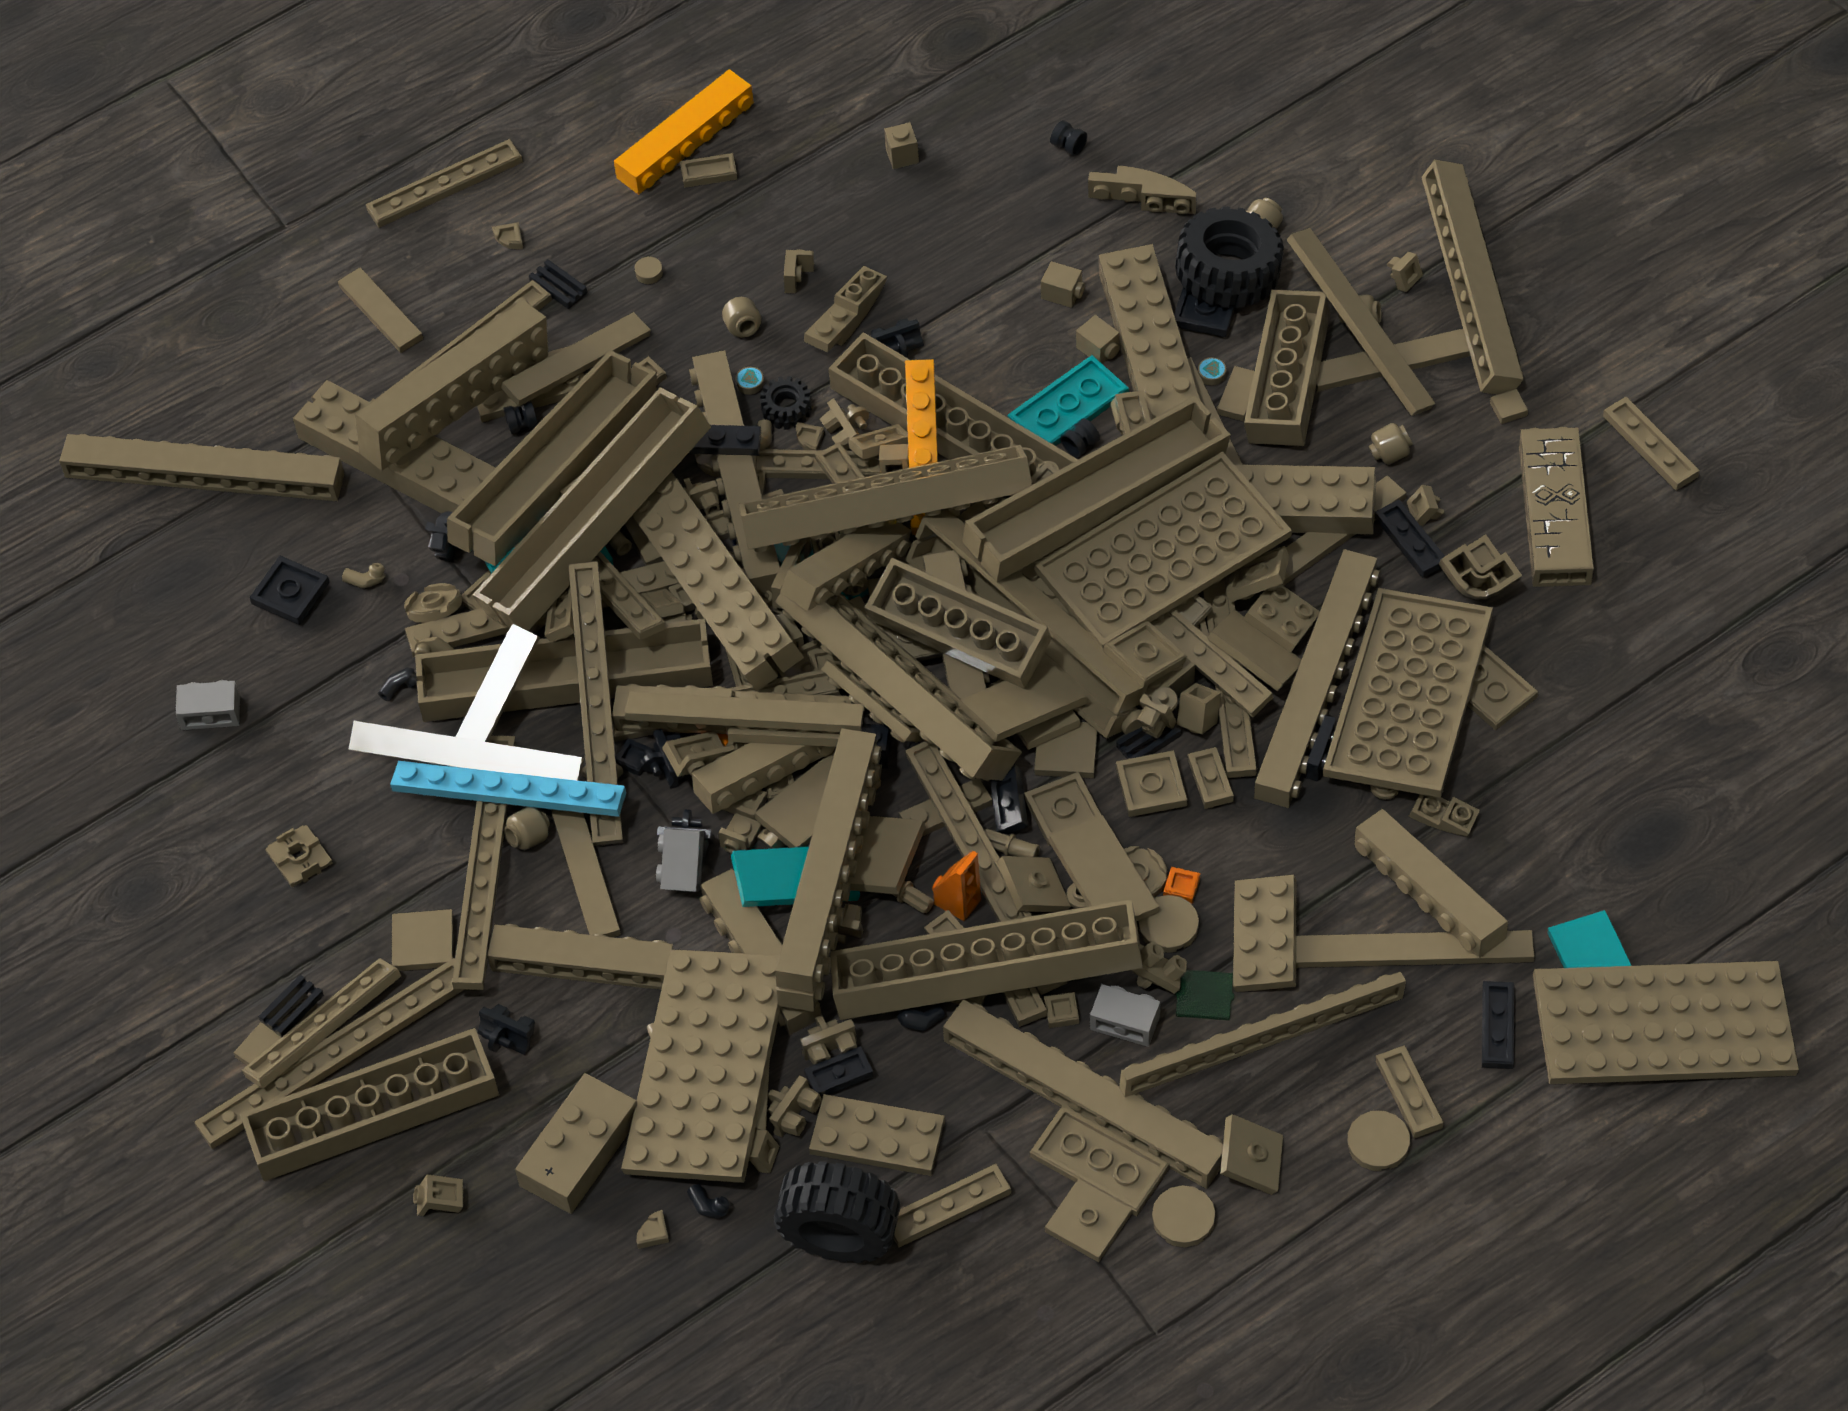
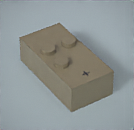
M584 1073L515 1168L519 1186L572 1214L629 1134L637 1101Z

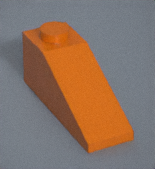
M975 851L970 852L951 866L944 876L940 875L932 887L934 905L945 911L949 910L952 915L962 921L968 918L981 901L978 853Z

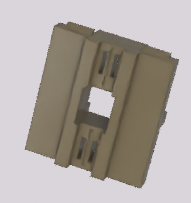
M302 825L296 830L294 828L278 836L276 838L277 841L266 848L267 854L291 887L302 881L304 883L309 881V877L314 874L319 875L322 873L321 870L333 864L331 858L321 846L319 839L313 835L307 825ZM298 851L303 852V855L296 859L292 856Z

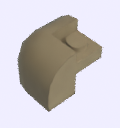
M1486 534L1468 546L1466 544L1462 545L1439 562L1440 567L1454 587L1465 597L1476 600H1485L1496 596L1522 577V574L1508 554L1505 552L1500 555Z

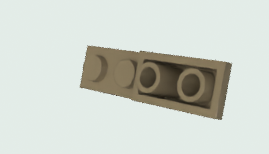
M1118 166L1117 174L1089 172V198L1129 202L1139 201L1141 202V210L1196 214V192L1186 185L1162 174L1126 166Z
M863 266L835 294L834 304L805 332L804 342L827 353L836 343L842 346L873 306L887 281V276Z

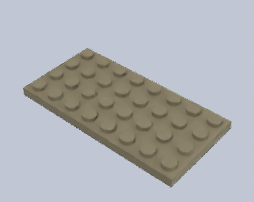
M1222 451L1034 564V570L1077 622L1103 648L1106 643L1146 621L1152 622L1292 536V530Z
M1378 588L1323 768V776L1441 798L1493 616V607Z
M670 950L637 1096V1106L634 1110L621 1169L624 1174L744 1183L781 1006H778L775 972L779 959L778 955Z
M1778 961L1534 969L1533 981L1549 1084L1796 1076L1799 1068Z

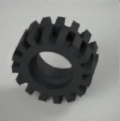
M783 376L778 377V382H775L774 379L770 380V387L765 384L763 392L761 391L760 393L761 410L764 420L767 419L772 424L775 423V428L777 429L784 425V430H789V425L791 424L796 428L798 421L801 423L806 422V417L809 418L811 415L812 405L810 390L805 382L801 384V379L798 378L793 382L792 376H787V380H783ZM785 398L797 401L790 407H779L775 404Z

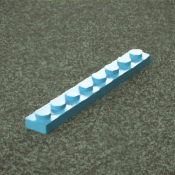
M398 761L390 783L394 792L616 817L620 815L626 796L625 786L406 761Z

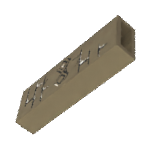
M1567 427L1521 429L1519 452L1533 587L1591 585L1593 559L1578 428Z

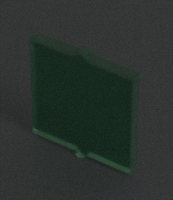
M1186 970L1185 974L1180 978V989L1175 993L1177 997L1176 1017L1230 1020L1231 1001L1234 1000V993H1232L1233 973Z

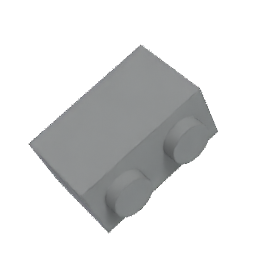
M219 680L211 683L191 682L185 685H177L176 717L181 730L239 726L240 695L235 681Z
M667 828L664 829V834L659 835L658 852L663 853L662 864L657 865L656 881L661 882L660 889L695 892L701 890L704 830Z
M1102 984L1090 1013V1030L1149 1047L1160 1018V1001L1147 994L1137 995L1127 992L1119 986L1110 987Z

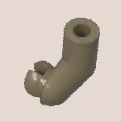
M769 420L758 421V426H761L760 451L767 449L772 442V423Z
M379 563L370 565L369 571L365 573L346 568L342 575V581L363 589L383 581L385 578V568Z
M431 637L418 641L415 645L414 653L416 655L455 649L440 637Z

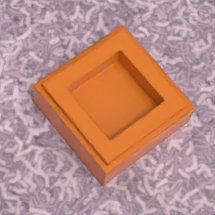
M1171 867L1163 896H1179L1193 904L1200 881V873Z

